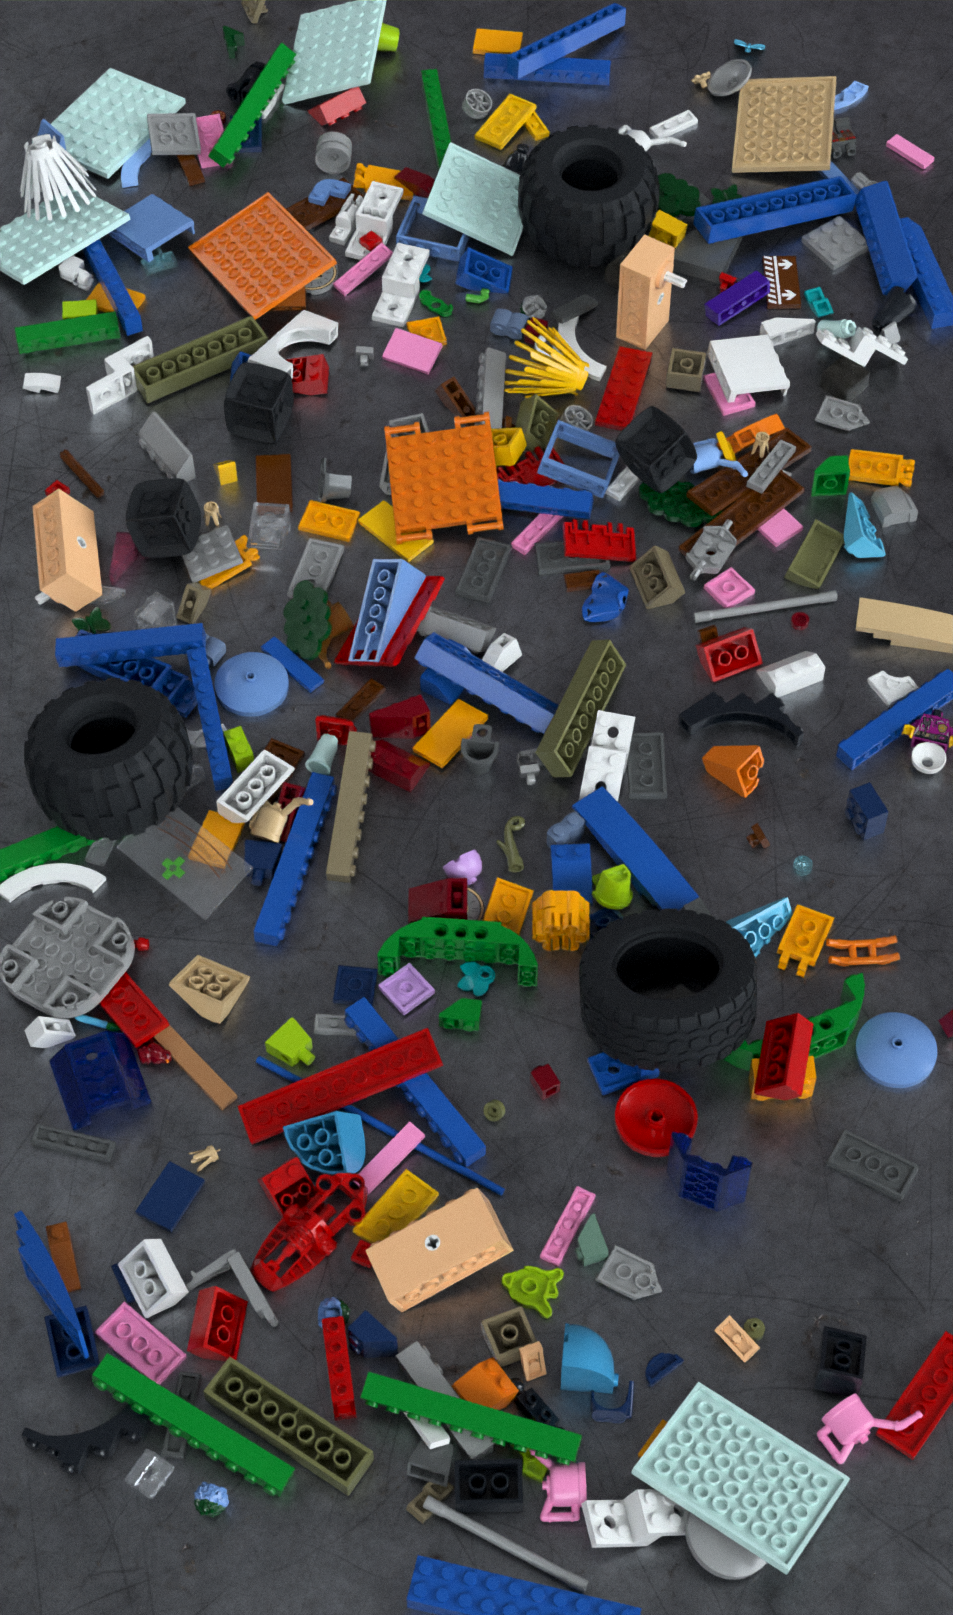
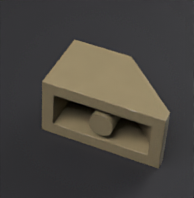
M199 583L187 584L176 618L189 624H194L207 606L212 589Z

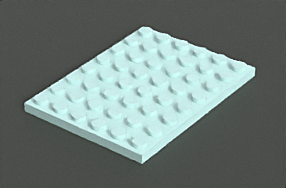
M356 0L304 13L300 16L293 52L296 53L293 59L295 63L288 70L282 97L284 105L370 84L387 0Z
M109 68L59 115L51 125L64 135L66 151L86 170L109 179L150 139L147 114L176 113L186 104V101L183 97Z
M70 185L69 188L80 208L79 212L75 211L67 193L66 196H62L60 192L66 217H62L54 195L53 200H49L52 213L51 221L48 220L45 202L43 201L39 205V221L36 220L34 208L31 209L30 218L25 213L15 218L11 223L1 227L0 271L25 285L131 220L130 216L121 209L97 196L93 197L89 192L82 189L90 201V205H87L79 192Z
M700 1382L695 1385L631 1472V1474L786 1575L850 1480L842 1472Z

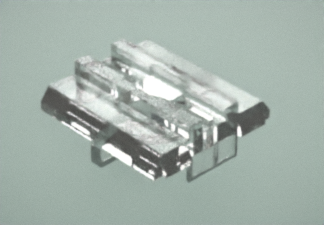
M146 1449L124 1481L149 1499H153L161 1487L165 1486L166 1480L175 1467L155 1452ZM152 1470L154 1473L150 1478H146L145 1473Z

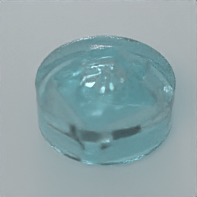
M798 856L795 858L793 870L796 874L805 876L812 871L813 862L809 857Z

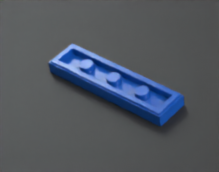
M275 636L261 646V650L265 654L276 658L285 667L287 673L309 693L324 683V679Z

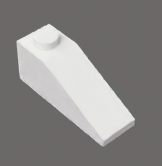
M776 317L761 322L759 334H768L770 341L773 342V346L813 334L816 321L814 319Z

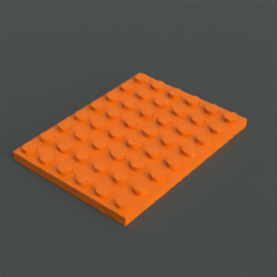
M269 192L188 246L189 251L255 320L337 264L335 258Z

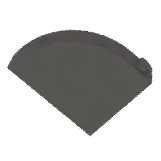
M697 229L690 232L674 251L673 271L720 284L719 276L721 272H727L742 240V236L708 244Z

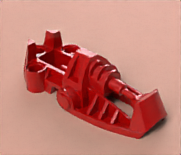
M338 1173L332 1176L322 1174L316 1180L315 1191L317 1194L305 1206L301 1208L295 1203L286 1209L283 1218L272 1229L261 1245L250 1268L252 1275L261 1285L275 1292L299 1280L315 1268L326 1256H330L335 1251L338 1243L333 1237L341 1228L343 1229L347 1224L357 1226L362 1223L365 1217L368 1188L365 1186V1181L361 1175L353 1173ZM326 1181L330 1184V1188L323 1190L320 1188L319 1183ZM357 1181L360 1184V1188L354 1190L350 1188L349 1183ZM340 1188L352 1202L327 1226L326 1223L337 1213L334 1207L328 1203L318 1214L315 1211L328 1197ZM356 1210L360 1213L361 1217L353 1219L349 1213ZM284 1241H287L288 1244L282 1249V1254L276 1260L271 1259L265 1264L264 1261ZM297 1251L301 1256L279 1278L276 1275L281 1268L279 1264L286 1257H290Z

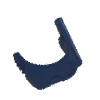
M629 1381L626 1402L622 1406L613 1409L600 1406L594 1399V1391L591 1390L590 1403L593 1420L621 1424L626 1419H631L635 1382Z

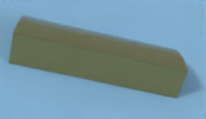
M815 519L784 578L805 587L819 589L844 543V534Z

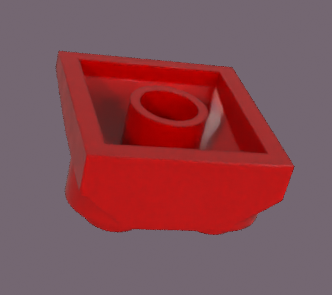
M326 715L316 716L317 741L321 739L323 734H329L338 739L337 744L347 746L349 731L357 732V728L349 719Z

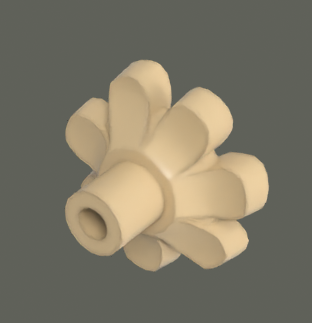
M709 71L701 74V76L696 75L691 81L694 84H700L701 88L705 89L708 87L706 81L710 78L711 73Z

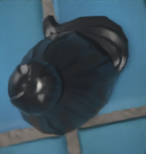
M523 143L518 144L516 150L507 156L504 164L501 166L520 175L525 160H528L529 146Z

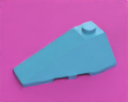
M852 492L849 493L843 536L845 550L857 558L884 557L886 554L883 543L874 534L877 530L868 520L870 515L863 501Z
M784 897L726 921V923L743 935L744 939L750 944L755 957H757L760 953L759 950L771 941L770 938L773 934L781 930L793 913L788 897Z

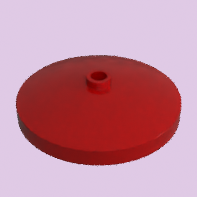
M646 1079L634 1083L622 1093L616 1104L614 1120L620 1138L632 1150L645 1156L665 1157L681 1151L690 1143L696 1131L698 1114L693 1099L682 1087L663 1079Z

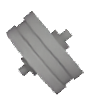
M477 88L469 90L462 101L463 111L474 119L485 118L492 107L491 97L485 91Z
M569 405L564 410L559 421L589 431L593 424V417L585 408L578 405Z

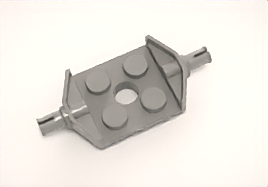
M726 519L723 526H704L703 533L690 553H686V561L694 569L689 576L690 579L695 581L699 574L719 573L737 542L736 538L729 531L733 524L731 520ZM713 551L715 555L710 556L707 552Z

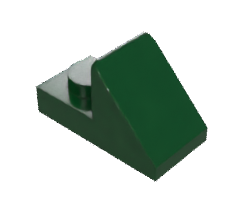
M222 26L229 59L235 58L237 47L245 45L244 34L228 26Z

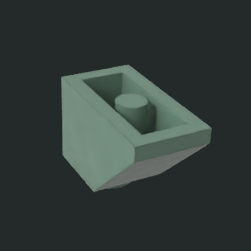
M595 1213L591 1214L577 1239V1248H575L576 1257L582 1261L584 1267L607 1260L609 1251Z

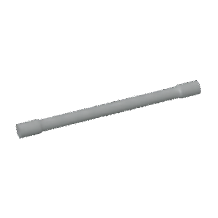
M828 591L796 598L712 611L693 612L694 623L758 612L837 601L836 591Z
M430 1495L426 1498L423 1508L450 1520L550 1574L583 1594L589 1583L588 1580L518 1545L448 1507Z

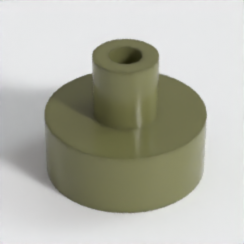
M493 1099L485 1104L483 1108L484 1115L488 1120L496 1122L505 1115V1106L501 1101Z
M750 1318L744 1323L743 1330L754 1341H759L764 1336L765 1325L760 1319Z

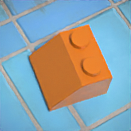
M494 1357L476 1364L452 1385L461 1399L496 1410L508 1407L519 1391Z

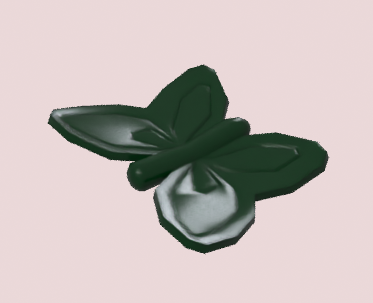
M736 184L728 187L727 191L726 189L722 191L717 188H711V194L714 197L712 204L742 198L743 196L737 194Z
M95 607L91 611L90 616H85V619L81 617L72 619V623L78 629V632L82 629L96 634V630L107 631L112 627L109 621L102 618L99 607Z

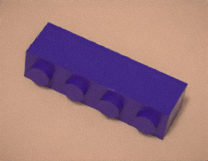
M757 270L747 275L705 303L706 317L720 326L769 294L770 280Z

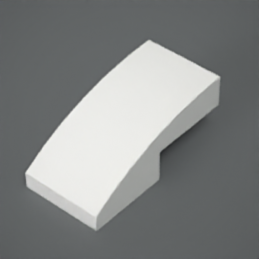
M26 373L22 389L37 393L41 389L58 393L61 376L47 373Z

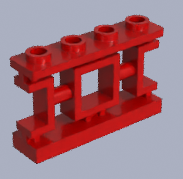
M343 1316L322 1319L334 1419L338 1421L357 1418Z

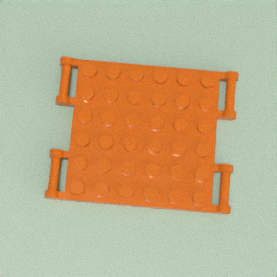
M489 412L467 417L454 416L455 429L421 433L419 422L397 427L384 426L397 545L403 544V542L427 539V541L433 540L432 529L467 524L468 535L474 534L473 532L498 529V531L504 530ZM485 421L483 425L461 428V424ZM415 431L413 435L391 438V434ZM497 520V522H491V523H484V524H477V525H473V524H472V523H479V522H487V521ZM426 530V532L402 535V533Z

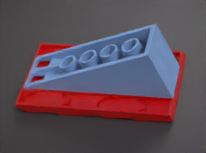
M373 559L359 618L336 656L334 663L345 666L372 665L394 667L398 665L407 646L411 644L420 622L425 618L432 601H435L445 578L443 576H427L403 559Z

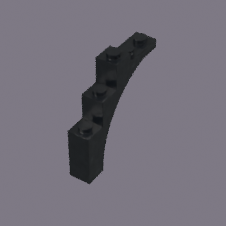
M713 691L679 714L678 725L690 737L708 727L733 722L757 724L773 729L783 734L796 747L802 744L804 736L802 728L798 725L796 726L790 717L783 713L784 703L773 693L755 704L753 699L743 692L725 703L724 699Z
M128 1404L112 1419L81 1433L52 1436L44 1435L25 1427L21 1436L28 1448L37 1450V1448L42 1449L48 1456L57 1458L62 1471L68 1474H73V1472L80 1474L91 1451L100 1458L106 1456L112 1459L123 1435L129 1441L136 1442L138 1440L144 1442L153 1422L146 1414L136 1413L131 1409V1405Z

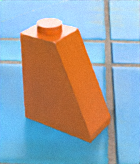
M713 746L702 757L706 771L740 796L746 798L758 786L759 767H763L764 763L760 746Z

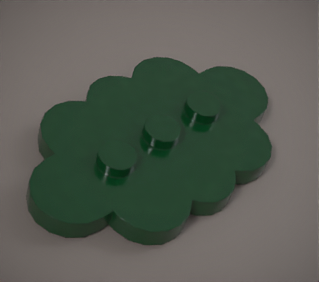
M671 173L658 175L660 184L658 211L661 210L672 217L680 214L695 216L696 208L701 207L699 189L694 186H688L686 180L676 179Z
M677 481L663 493L656 492L644 482L639 487V496L643 500L648 501V511L654 515H664L666 520L670 522L680 521L687 527H697L702 522L709 523L723 512L721 510L710 516L687 497V491L694 488L695 485L689 482L680 483Z
M308 580L300 581L295 586L293 599L285 605L283 615L287 619L284 625V632L288 635L287 647L292 652L299 653L305 660L311 661L320 654L322 642L329 637L332 626L328 621L331 609L326 605L328 593L321 587L315 588V585Z

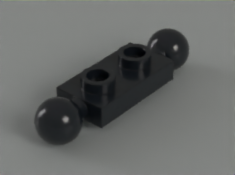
M520 1378L510 1379L519 1390L514 1403L530 1420L556 1427L560 1419L534 1389L530 1388L525 1391L524 1383Z

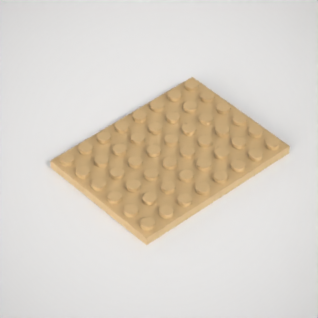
M836 76L749 79L740 89L732 173L830 170Z

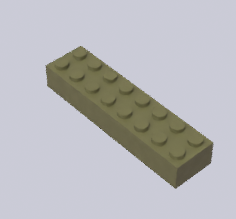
M252 316L134 365L137 389L148 404L231 368L232 362L240 351L253 355L260 347L267 343L268 337Z
M610 639L591 641L535 752L553 777H572L594 732L598 710H605L626 667V663Z
M232 1357L227 1359L203 1391L205 1400L347 1496L351 1494L374 1461L372 1450Z

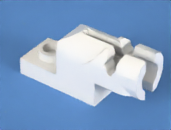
M351 193L336 217V226L329 235V241L343 246L346 244L356 228L355 214L363 201L362 196H358L355 205L353 201L354 194Z
M72 255L58 264L61 278L75 286L78 285L79 288L85 291L89 290L93 285V275L85 270L84 260Z

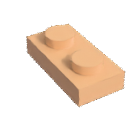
M730 1315L714 1330L744 1363L760 1349L758 1344Z
M540 1341L519 1348L523 1376L526 1382L547 1374L543 1347Z

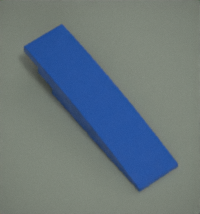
M81 629L76 636L94 634ZM143 658L77 665L104 681L108 678H120L121 681L125 682L132 679L142 682L145 686H151L156 691L165 695L184 718H187L197 705L194 685L189 680V677L174 671L172 665L157 659Z
M603 786L572 805L573 810L585 820V825L617 866L624 864L631 873V884L640 895L644 894L653 907L657 906L660 911L661 909H677V911H681L683 905L699 898L671 861Z
M20 1210L14 1214L18 1227L16 1235L20 1244L18 1252L25 1275L86 1359L89 1357L88 1350L67 1289L46 1247L29 1220Z

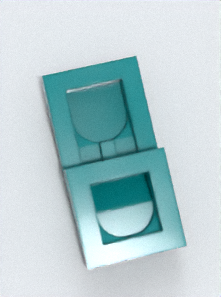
M821 287L804 292L805 299L817 318L834 313L828 298L824 297Z

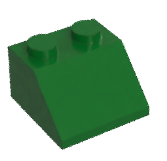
M847 455L829 456L814 471L811 496L847 494L850 477Z

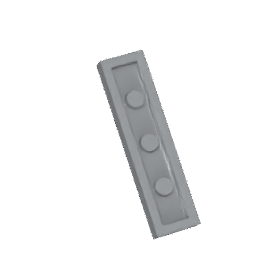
M780 440L747 481L746 487L762 494L794 454L796 446Z

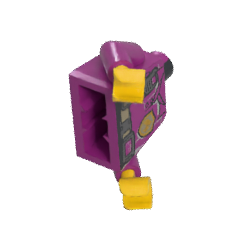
M933 710L931 715L923 714L921 719L915 720L910 725L905 724L901 735L906 734L909 738H912L910 747L913 748L920 743L930 742L941 746L946 753L947 748L953 746V728L949 726L950 721L948 719L942 718L943 712L940 710Z

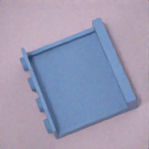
M154 194L149 195L125 210L124 212L129 214L131 220L109 232L111 237L147 262L154 260L152 254L154 249L181 232L187 230L195 234L194 222L190 217L185 216L181 211L176 210L172 205L167 204Z

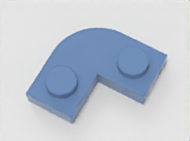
M335 179L322 180L314 186L308 197V202L324 206L330 195L345 199L351 190V184Z

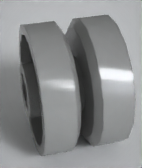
M327 132L321 135L317 141L315 162L318 168L329 174L343 173L349 168L351 163V140L339 132Z

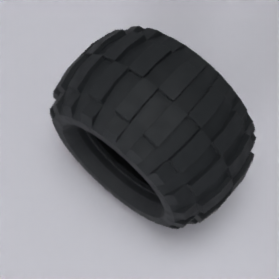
M576 125L567 127L566 131H556L550 134L548 138L542 140L530 152L519 177L518 208L525 233L529 232L530 240L542 252L546 251L550 258L558 262L564 260L569 265L577 267L580 264L589 265V267H600L602 263L608 262L613 264L619 262L621 258L628 256L644 235L649 236L653 227L652 222L658 212L660 191L656 167H654L651 156L642 145L635 142V139L628 134L622 135L619 133V130L611 127L605 129L598 127V125H588V127H578Z
M108 678L106 681L98 682L92 680L84 682L85 685L77 688L71 687L63 691L62 696L59 698L51 699L44 706L41 714L36 715L28 730V741H25L24 765L37 804L49 820H54L59 828L75 836H84L89 840L98 841L100 838H109L110 841L121 840L122 836L130 834L136 836L146 832L145 829L152 825H159L166 820V815L169 812H174L185 796L186 787L190 786L192 779L193 753L185 723L176 707L161 692L132 679L127 682L121 681L120 678Z

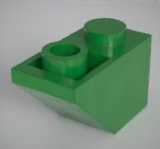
M461 998L439 1013V1026L446 1029L458 1028L469 1032L479 1031L482 1000Z

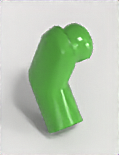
M482 288L481 294L467 293L465 301L480 304L489 299L490 291L489 289Z

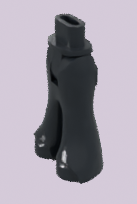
M257 61L246 69L237 82L227 86L226 93L233 102L239 103L240 99L243 101L265 64Z

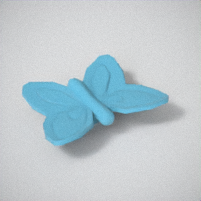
M734 40L735 45L745 47V52H751V48L757 50L765 49V45L762 44L751 45V43H748L747 45L741 40Z

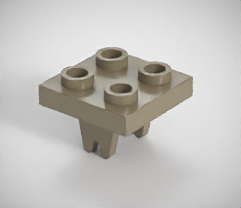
M266 0L241 1L251 23L257 24L260 14L268 12L266 5H264Z

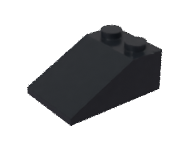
M824 1326L814 1388L846 1397L855 1393L858 1395L863 1381L867 1336Z

